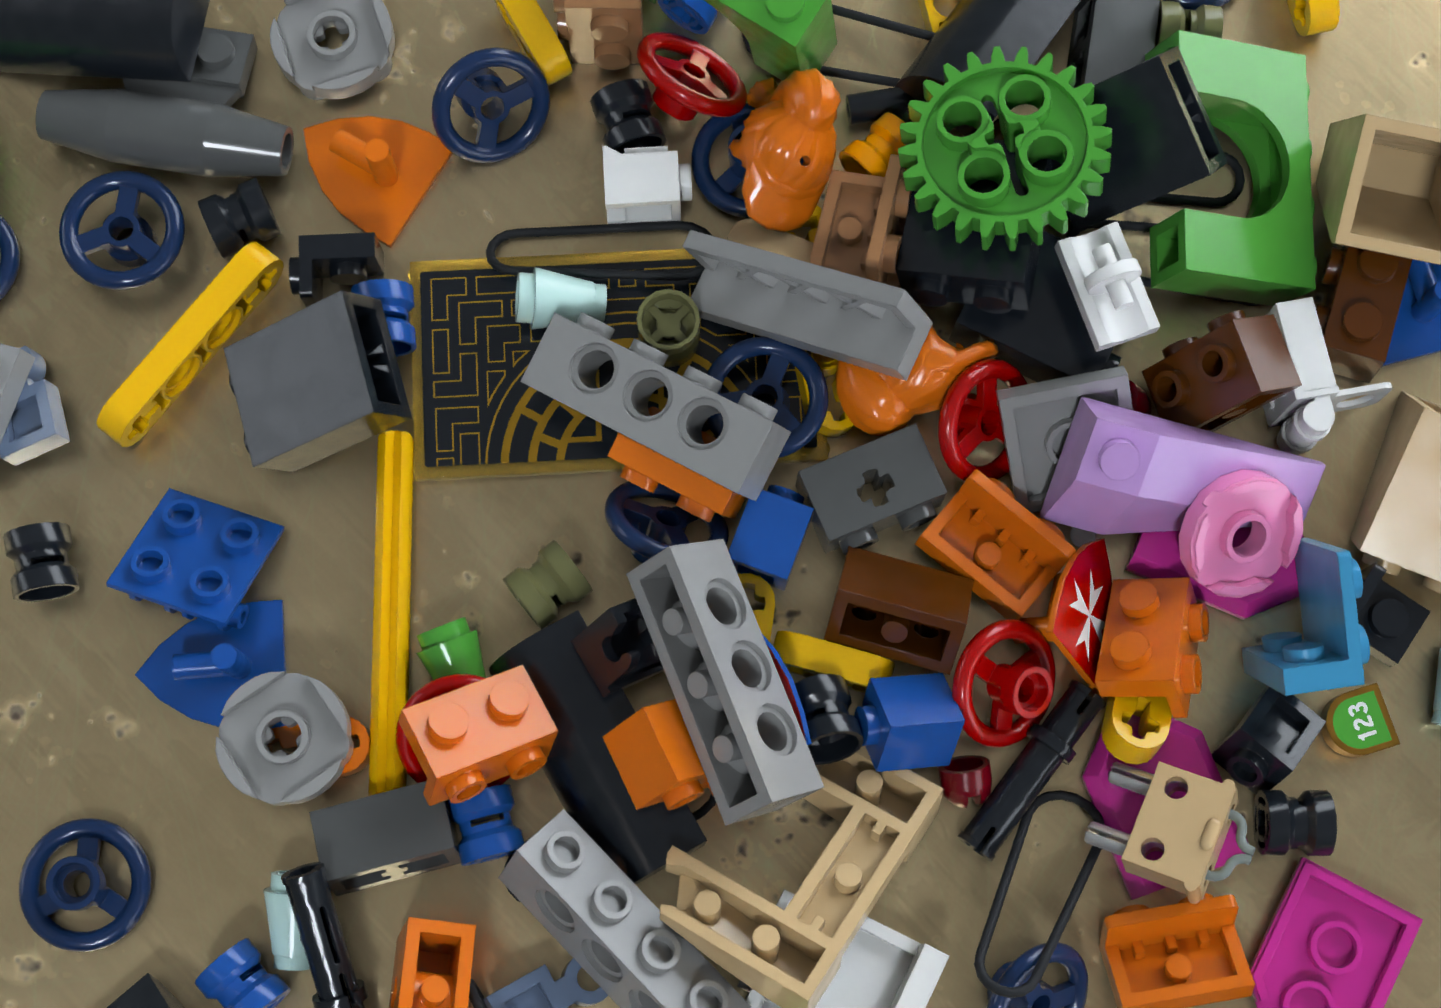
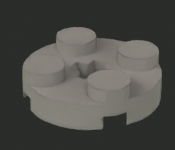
M284 0L286 6L279 13L277 22L275 17L270 28V44L275 59L284 76L309 99L322 100L325 98L343 99L352 97L366 91L376 82L384 80L390 74L392 68L391 58L395 49V32L388 10L382 0ZM329 27H336L339 34L349 33L348 39L342 42V46L337 49L330 50L328 47L317 45L318 42L326 39L325 29Z
M285 671L267 672L258 675L241 685L229 697L221 713L224 717L219 726V738L216 737L215 752L224 775L243 794L274 806L301 804L323 794L337 781L353 754L352 725L343 702L328 686L320 680L307 675L286 673ZM280 721L288 728L298 724L301 729V735L296 739L298 748L291 754L283 750H278L274 753L269 750L268 744L275 738L271 728Z

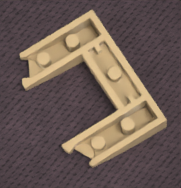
M862 746L852 756L841 761L816 765L824 788L804 797V799L840 822L841 825L785 910L673 845L667 852L666 872L679 875L680 878L676 907L661 904L660 920L720 967L781 1008L816 1007L840 969L841 959L902 861L907 863L939 811L944 788L909 769L876 772L866 746Z

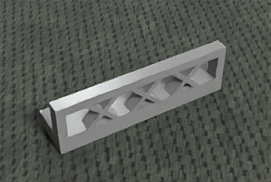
M694 230L689 231L682 246L705 268L691 296L698 307L700 318L761 337L765 336L790 346L907 381L933 324L932 320L909 293L902 288Z

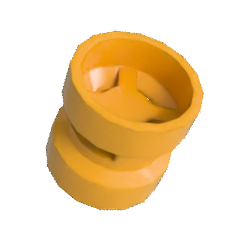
M884 113L871 124L870 134L865 140H854L839 152V159L846 172L885 177L890 155H899L898 148L906 145L901 142L900 124L905 122L894 114Z

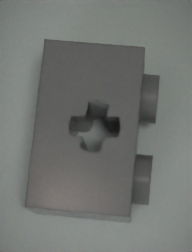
M916 423L798 471L795 485L798 493L805 498L803 504L814 508L811 523L825 554L841 547L844 555L847 554L849 546L865 549L879 541L877 532L898 523L902 531H908L933 520L937 516L935 508L941 506L948 493ZM871 483L874 491L880 488L885 490L886 493L881 506H874L872 498L865 502L860 499L864 484Z

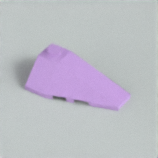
M1081 396L1039 515L1048 521L1101 535L1180 531L1185 512L1202 489L1222 475L1247 469L1263 471L1286 485L1290 493L1297 497L1302 507L1304 523L1326 465L1321 461ZM1251 521L1246 522L1239 528L1252 527Z

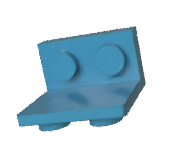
M1308 537L1301 538L1295 556L1304 639H1302V634L1299 632H1277L1262 636V645L1241 648L1244 673L1285 696L1364 685L1363 664L1369 662L1370 645L1364 627L1358 623L1356 599L1360 598L1363 593V578L1357 561L1351 557L1349 550Z

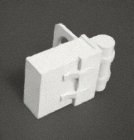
M1313 297L1275 303L1266 314H1274L1302 386L1265 404L1263 409L1268 427L1281 425L1277 436L1279 449L1295 455L1310 451L1317 444V441L1322 440L1330 432L1335 420L1334 412L1373 405L1393 389L1390 382H1383L1339 390ZM1361 395H1366V396L1361 397V398H1358V399H1354V400H1350V401H1344V400L1349 399V398H1352V397L1361 396Z

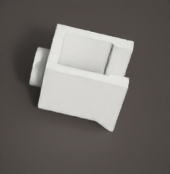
M602 146L605 206L608 224L681 221V201H692V180L690 163L678 164V151H668V146L624 148L625 153L621 154L608 146Z

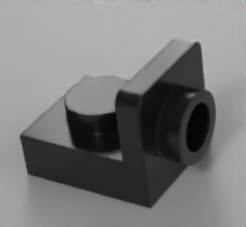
M375 232L299 236V257H290L291 292L293 295L300 294V298L306 307L323 299V278H330V281L336 284L355 285L367 281L368 276L384 275V252Z
M1375 562L1361 570L1363 593L1360 598L1356 599L1358 623L1364 627L1367 633L1370 655L1388 667H1392L1399 663L1430 614V611L1383 581L1382 578L1387 570Z
M1267 686L1257 697L1235 730L1216 747L1212 757L1235 781L1244 785L1256 795L1259 790H1271L1294 771L1326 721L1296 696H1285Z

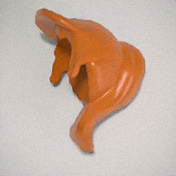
M817 68L803 71L794 70L779 85H777L773 77L757 81L747 94V102L750 106L758 109L751 110L749 117L743 121L742 137L732 140L728 147L732 155L741 160L742 167L746 169L742 186L746 213L751 219L768 230L787 232L801 228L812 216L833 168L837 139L833 123L837 119V108L841 98L839 91L834 87L833 81L825 78ZM803 157L804 162L801 165L800 159Z
M932 326L907 381L838 360L835 377L837 395L843 411L855 427L870 435L886 436L905 428L914 415L939 410L956 378L965 369L979 361L995 359L999 352L998 346L994 342L986 340L975 343L967 348L956 342L955 347L941 339Z

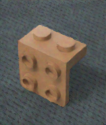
M553 0L554 13H557L558 38L560 41H569L572 64H595L607 70H619L628 67L630 64H639L637 47L644 37L642 0Z

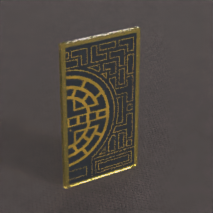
M685 249L497 258L499 262L505 265L524 267L684 271L700 265ZM487 258L410 262L408 278L414 289L415 306L411 310V325L416 330L417 345L416 350L412 352L415 460L413 473L415 474L416 482L622 471L624 465L607 456L619 432L520 382L547 328L531 330L530 323L515 322L517 276L503 274L493 269L487 262ZM701 275L693 279L680 281L580 279L592 281L596 284H606L607 305L603 323L615 329L610 340L629 349L634 338L638 340L636 318L639 306L645 298L655 291L664 289L678 290L691 297ZM700 318L698 350L684 364L665 368L683 376L689 365L707 374L715 359L727 348L742 340L761 336ZM663 338V340H668V341H670V340H674V338H671V339ZM807 351L814 360L822 362L820 354ZM755 356L737 364L726 376L721 393L742 391L755 380L762 378L770 356ZM612 360L606 361L599 367L595 379L597 388L603 387L612 378L614 372ZM790 363L782 381V387L787 391L790 399V412L801 424L805 414L795 366ZM666 386L660 387L652 393L648 402V409L650 407H656L660 410L664 409L668 401ZM764 393L755 397L770 406L776 403V399L770 394ZM705 421L702 431L715 437ZM817 432L814 438L804 447L790 455L778 458L775 464L827 460L830 452L827 436Z

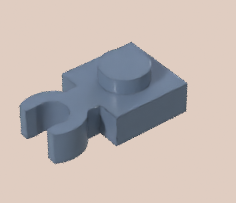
M26 345L21 347V349L34 356L35 360L0 444L1 459L14 466H18L70 442L59 389L44 379L46 374L44 358Z
M573 958L564 967L561 978L556 981L553 980L546 964L483 1000L487 1008H568L572 1004L585 1007L592 1006L604 1000L608 995L601 987L595 991H586L580 987L577 981V974L582 967Z

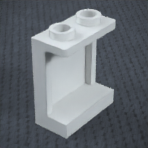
M784 889L776 906L785 910L795 894ZM867 917L843 954L840 969L815 1008H926L949 959V955L926 943L921 944ZM739 981L737 987L748 992L745 1001L751 1008H781L742 981Z

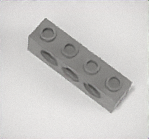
M583 312L580 313L576 323L554 313L520 382L725 488L757 501L791 434L789 430L773 422L778 412L777 409L746 393L742 394L737 404L717 394L723 382L689 365L683 376L663 367L668 358L667 354L635 338L629 349L610 340L615 331L614 328ZM612 360L614 364L612 378L606 385L597 388L595 379L599 367L606 361ZM666 386L668 391L666 406L658 414L650 416L648 410L650 396L658 388ZM721 413L723 417V430L720 436L715 441L705 444L702 439V427L705 421L710 416Z
M724 539L669 546L628 572L626 575L725 826L777 811L824 788Z
M564 809L516 850L498 877L620 1008H751L745 999L691 943L660 920V910Z

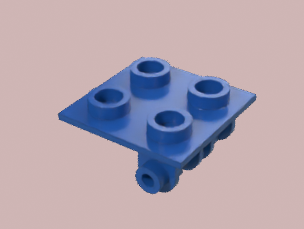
M169 488L107 580L106 585L129 594V598L139 602L145 599L164 606V610L167 612L176 613L180 611L184 618L191 620L197 617L215 623L219 630L225 632L231 627L241 629L249 615V605L241 603L282 536L285 528L282 525Z

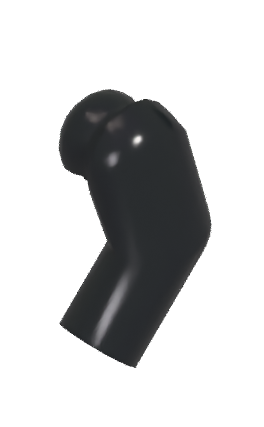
M899 87L846 95V110L849 124L873 122L887 112L896 115L905 123L913 122L909 117L908 103L910 100L915 99Z

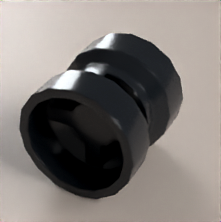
M632 78L620 80L603 87L592 96L590 103L595 118L606 129V134L603 138L605 146L623 154L625 153L624 148L665 145L667 140L659 119L652 117L650 111L654 101L647 81Z
M256 177L238 184L236 192L230 194L227 198L214 194L198 201L206 226L224 259L237 254L243 248L245 241L258 239L266 242L282 235L269 202Z
M61 522L35 523L20 526L4 534L6 556L14 561L16 570L10 580L14 600L19 602L47 601L71 595L79 590L80 584L77 569L70 565L67 552L73 545L68 524Z
M818 674L796 682L795 686L804 709L812 744L808 745L815 765L838 762L860 750L864 740L858 719L848 712L852 700L846 680L840 675Z
M1259 790L1255 796L1253 807V831L1255 843L1261 856H1283L1290 849H1297L1298 846L1307 856H1331L1337 838V816L1333 798L1328 790H1306L1297 799L1295 797H1288L1282 790Z

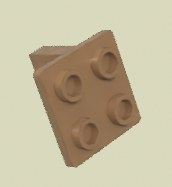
M890 155L885 177L839 170L831 171L809 263L901 288L895 269L912 191L905 190L903 180L905 168L900 166L899 155Z

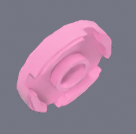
M1241 469L1222 475L1202 489L1185 512L1178 536L1180 560L1192 579L1218 596L1242 598L1261 592L1274 582L1269 577L1275 574L1280 566L1287 569L1297 554L1303 535L1302 507L1297 497L1290 493L1286 485L1263 471ZM1251 521L1252 529L1249 537L1243 544L1233 548L1232 541L1235 532L1241 525Z

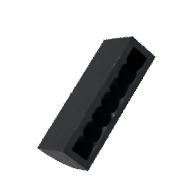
M0 0V72L191 82L210 0Z
M960 0L896 86L915 100L927 102L924 98L923 82L927 79L943 86L945 84L944 64L949 63L962 73L968 70L967 53L973 52L979 58L982 65L991 63V55L995 46H1000L1005 61L1013 62L1022 46L1027 47L1028 63L1034 65L1081 0ZM985 101L982 104L993 121L998 115L991 101ZM968 125L954 128L963 136H969L977 131V129Z
M579 610L512 647L490 666L489 672L493 676L520 665L524 666L558 729L547 762L542 767L565 811L636 885L666 868L667 852L672 845L687 854H691L703 847L707 839L687 804L668 811L664 802L636 810L602 736L636 712L623 690L603 698L571 643V640L587 628Z

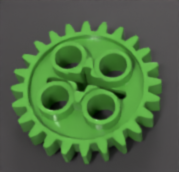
M995 46L991 55V63L982 65L979 58L973 52L967 53L968 70L962 73L949 63L944 64L945 84L942 86L926 79L923 82L924 98L927 102L910 100L908 103L909 117L913 122L900 124L901 142L906 144L898 148L900 166L907 169L903 172L904 187L906 191H917L914 199L918 213L934 208L932 213L933 228L937 231L954 221L956 242L960 244L968 238L972 231L980 232L982 250L989 249L995 235H1004L1010 251L1016 250L1019 234L1025 232L1029 234L1037 246L1042 245L1043 226L1050 224L1061 234H1065L1068 231L1066 211L1085 218L1088 214L1089 203L1086 195L1101 196L1103 192V177L1099 174L1108 173L1111 165V153L1105 150L1110 148L1112 144V128L1102 126L1106 123V105H1091L1094 101L1095 86L1093 83H1086L1074 88L1076 83V67L1071 65L1056 75L1053 73V54L1047 53L1037 65L1029 64L1027 47L1023 46L1018 51L1014 62L1005 61L1000 46ZM985 101H991L994 104L1006 148L1009 152H1015V171L1027 192L1024 196L1018 195L1014 189L1003 147L999 143H994V124L991 116H989L988 111L982 104ZM1024 104L1033 105L1039 109L1033 114L1024 116L1011 111L1016 106ZM962 125L972 126L977 129L975 133L964 137L954 136L949 133L953 128ZM1041 159H1053L1062 164L1061 167L1047 172L1037 170L1032 166L1033 163ZM980 180H991L999 184L997 189L987 193L975 192L969 188L973 183Z

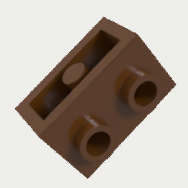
M1344 245L1342 249L1331 248L1321 278V283L1330 285L1325 305L1316 304L1315 307L1334 374L1370 383L1386 361L1412 259Z
M1243 310L1233 311L1213 319L1207 324L1209 333L1199 339L1198 337H1190L1165 347L1162 350L1164 359L1142 371L1160 418L1211 432L1302 386L1274 314L1246 318Z
M849 546L834 596L824 640L950 675L967 625L974 580Z

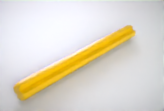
M399 430L381 432L378 436L368 796L406 786L407 771L401 763L396 748V726L400 713L408 701L414 440L409 432Z

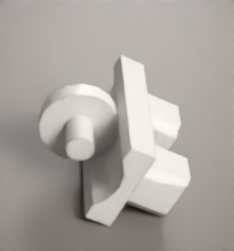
M1118 221L1081 236L1068 237L1057 241L1054 247L1096 352L1157 332L1160 324L1141 280V267L1138 260L1132 258Z

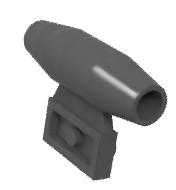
M203 28L191 82L123 79L125 89L45 90L39 98L36 109V130L39 138L112 163L204 177L286 176L291 165L294 147L293 130L290 126L231 107L239 98H244L258 48L254 34L214 28Z

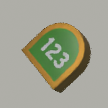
M1377 683L1338 695L1331 699L1322 710L1321 718L1326 723L1321 729V734L1327 745L1340 755L1361 757L1400 744Z

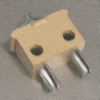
M1160 761L1154 774L1120 762L1113 763L1108 774L1109 783L1145 796L1131 834L1092 821L1087 827L1088 831H1085L1084 840L1087 844L1122 856L1121 860L1126 872L1187 894V898L1192 904H1197L1200 900H1203L1209 881L1217 882L1226 879L1238 864L1250 865L1256 847L1251 846L1247 842L1246 820L1236 811L1239 800L1237 788L1233 780L1226 779L1220 783ZM1177 791L1186 793L1184 797L1179 799L1170 798V795ZM1233 820L1237 825V845L1246 854L1233 855L1226 861L1221 870L1214 871ZM1153 851L1163 853L1162 857L1158 860L1146 859V856Z

